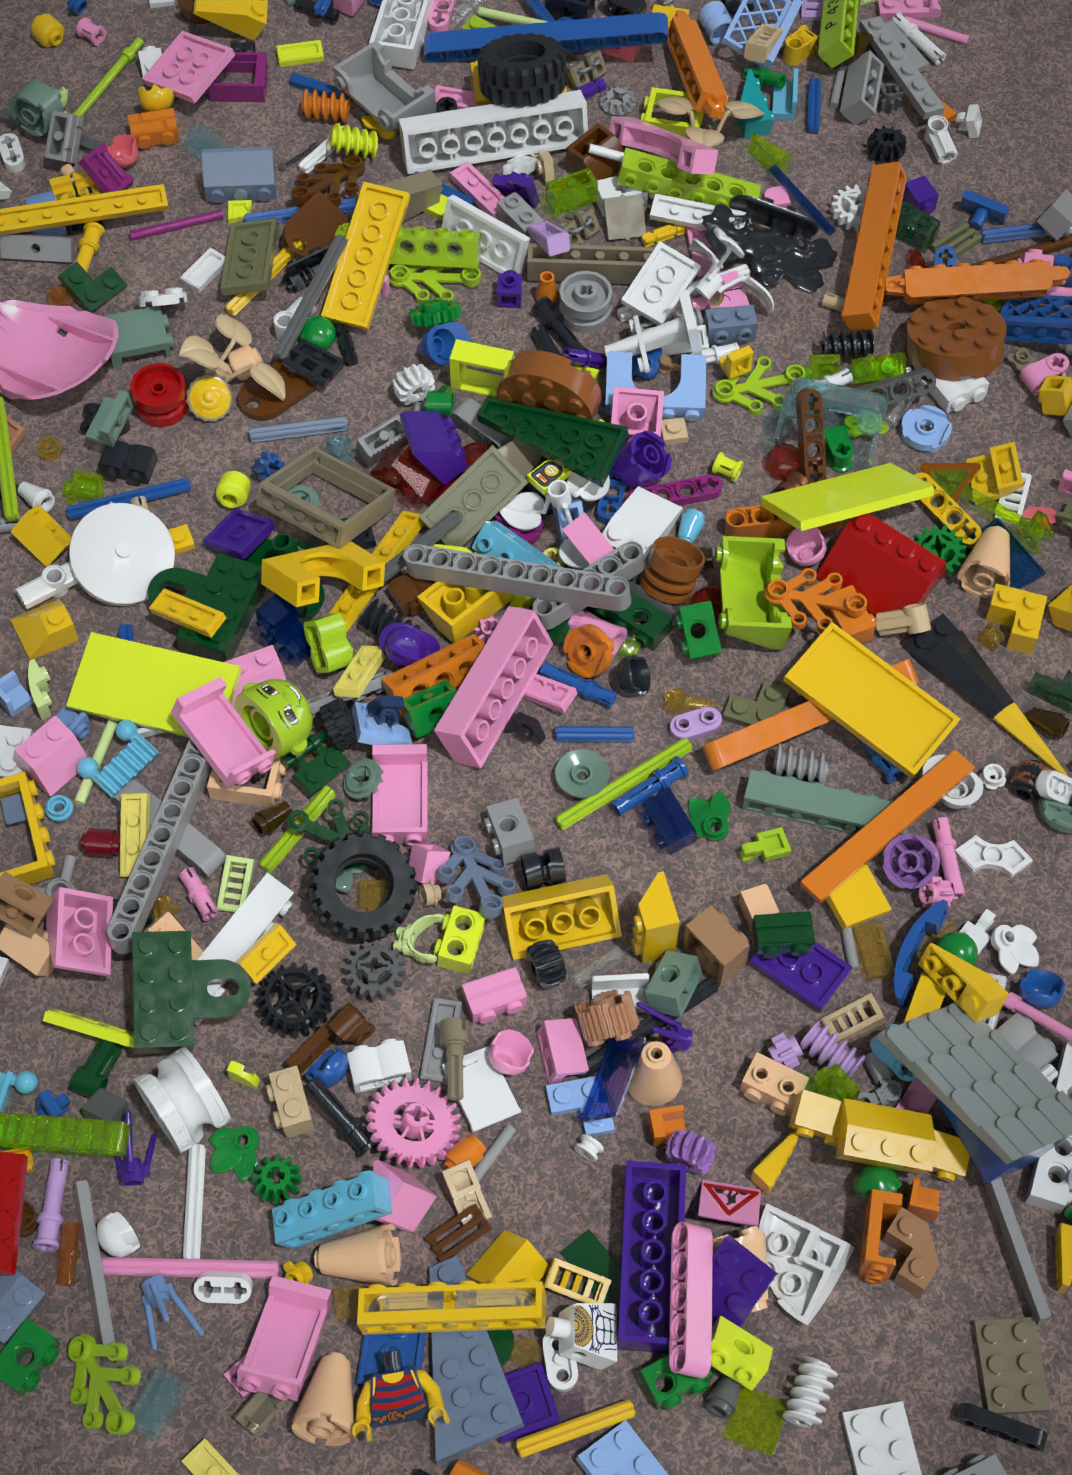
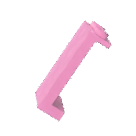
M219 677L177 698L171 714L226 787L229 788L235 784L242 785L246 783L257 772L260 774L267 772L274 765L273 760L277 752L275 749L267 752L224 696L223 692L227 685Z
M427 744L373 745V760L384 771L381 775L384 782L378 784V791H373L372 836L378 837V834L387 836L385 840L391 844L393 841L397 844H406L408 846H412V843H428Z
M272 1275L267 1302L243 1365L240 1364L237 1370V1386L243 1387L249 1392L259 1391L271 1394L280 1400L290 1399L298 1401L330 1310L331 1290Z

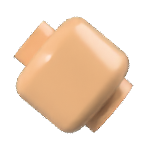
M244 345L228 354L229 362L226 364L229 366L230 370L228 372L231 375L250 364L257 366L259 363L264 362L256 347L252 348L250 345ZM247 371L237 376L240 381H245L252 378V376Z

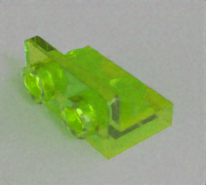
M837 1063L829 1069L825 1066L814 1076L815 1081L811 1087L812 1092L820 1095L828 1093V1097L843 1101L844 1098L858 1100L860 1088Z

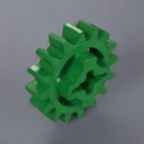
M442 297L422 301L419 303V306L410 309L408 312L412 326L417 325L419 327L423 325V327H428V329L455 321V318H460V315H462L459 301L443 300Z
M933 525L932 531L924 527L923 535L916 533L914 542L937 556V551H939L940 558L946 562L949 561L946 563V574L952 577L953 569L959 571L961 563L965 561L966 545H962L963 537L955 538L956 530L954 529L949 533L947 532L946 525L942 527V530H938L937 526Z

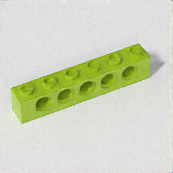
M625 148L616 182L618 185L654 195L660 194L714 206L722 204L729 208V202L732 197L748 195L759 199L761 189L759 184L715 172L714 174H691L677 168L676 163L669 159Z
M350 223L339 225L335 236L342 235L346 238ZM401 226L390 264L478 269L481 261V232H474L472 229L450 231L449 228L429 230L422 226H417L413 229ZM408 241L413 247H407L403 242ZM427 243H434L437 248L432 249L428 247ZM450 244H457L461 249L455 250Z

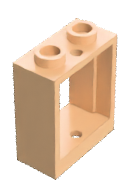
M285 757L273 760L274 765L271 767L266 789L239 785L227 788L212 768L207 785L210 799L263 807L274 806L276 799H281L283 784L280 783L281 776H286L288 771L281 763V760Z

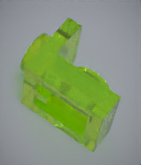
M840 354L810 355L809 365L804 367L806 372L805 380H809L810 385L816 383L817 377L831 376L839 372Z
M73 471L69 480H65L63 485V495H66L67 505H72L76 498L86 500L103 498V476Z

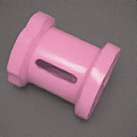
M84 17L77 24L76 34L80 37H86L93 45L98 46L105 40L106 30L103 26H97L89 18Z

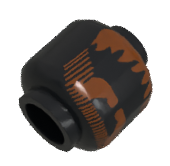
M1038 760L1022 761L1016 766L1010 779V787L1017 798L1024 801H1032L1041 797L1036 790L1035 781L1043 770H1047L1043 763Z

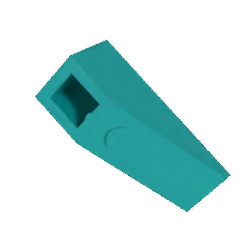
M750 69L747 73L741 101L756 106L764 112V116L749 119L738 118L737 123L744 139L768 135L771 133V126L774 124V114L767 107L766 95L761 93L760 81L758 78H755L752 69Z

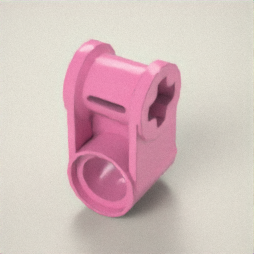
M1061 353L1051 354L1038 362L1027 365L1020 372L1019 377L1031 393L1037 396L1047 375L1066 376L1065 371L1069 367V360Z

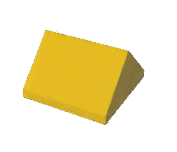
M504 1230L469 1270L466 1277L477 1284H486L495 1279L505 1280L507 1283L520 1282L524 1278H533L541 1281L550 1266L528 1239Z

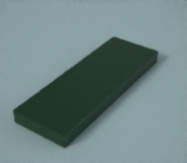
M589 1229L561 1251L560 1254L568 1263L611 1280L603 1303L616 1304L618 1314L620 1266ZM583 1276L582 1281L586 1284L588 1278ZM594 1281L591 1289L594 1295H596L600 1284L598 1281Z

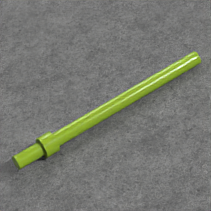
M137 37L129 47L124 48L117 62L76 109L73 115L83 117L126 64H130L135 59L136 52L144 44L141 38Z

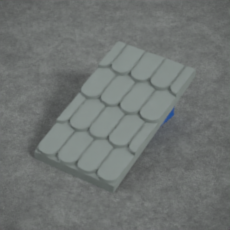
M956 1002L921 1017L913 1018L903 1024L892 1026L875 1036L935 1095L987 1184L1030 1165L1066 1138L1072 1136V1100L1063 1090L1059 1092L1037 1067L1027 1062L996 1029L992 1030L984 1020L975 1023Z

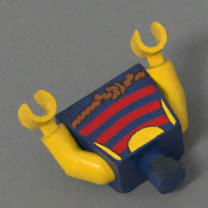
M400 1349L383 1352L382 1359L385 1371L373 1373L371 1379L364 1383L357 1401L356 1423L352 1427L354 1441L357 1442V1434L361 1431H366L367 1442H370L372 1440L370 1424L372 1428L428 1418L433 1428L437 1429L435 1421L439 1416H443L446 1424H449L450 1417L444 1409L440 1387L426 1371L418 1370L417 1365L403 1367Z

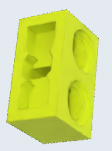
M454 905L451 915H445L442 925L445 935L443 940H437L434 955L438 956V967L470 975L486 922V918L480 912ZM459 924H466L470 928L467 930H460L456 926ZM455 948L459 949L462 953L455 956L451 955L448 951Z

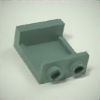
M160 306L103 316L115 320L118 326L119 337L111 354L113 368L123 367L121 358L165 350L166 357H171L170 348L174 347L171 332L166 333L165 329L170 328L167 314L162 315Z

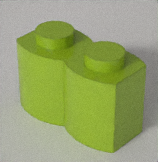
M340 613L327 614L304 622V633L311 647V659L317 673H328L348 666L353 659V648L346 638L347 625Z

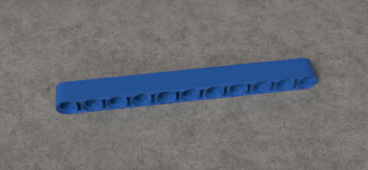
M655 12L431 32L424 36V59L429 63L477 60L478 54L484 45L491 43L496 38L500 39L502 36H512L517 33L543 34L546 37H552L561 43L565 52L662 44L668 40V17L664 13Z

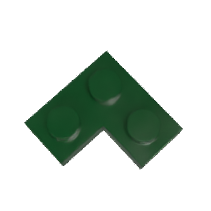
M75 262L58 276L59 281L81 306L91 313L127 287L126 282L112 266L93 280L78 262Z

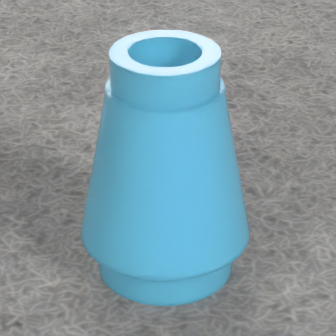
M686 509L685 513L681 515L678 538L693 544L705 525V515L695 509Z

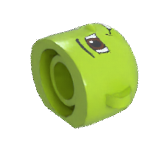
M268 679L260 683L244 685L242 692L235 699L234 709L266 751L275 749L277 755L274 759L283 757L290 752L296 756L301 755L307 747V738L311 733L313 717L311 708L299 689L292 683L282 679Z

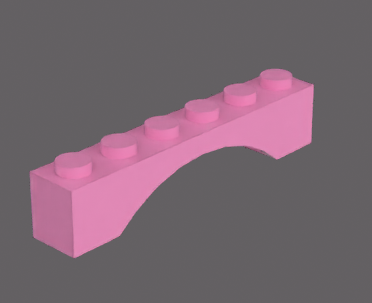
M611 117L609 131L615 134L620 145L663 156L676 163L677 168L691 174H714L718 150L634 117Z

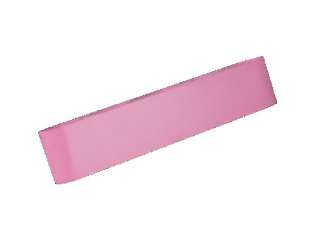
M687 1222L677 1223L672 1232L669 1366L673 1373L704 1378L709 1373L711 1367L713 1236L709 1228Z

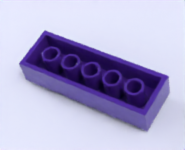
M626 1161L623 1185L617 1350L669 1353L671 1243L674 1227L679 1222H685L686 1165Z

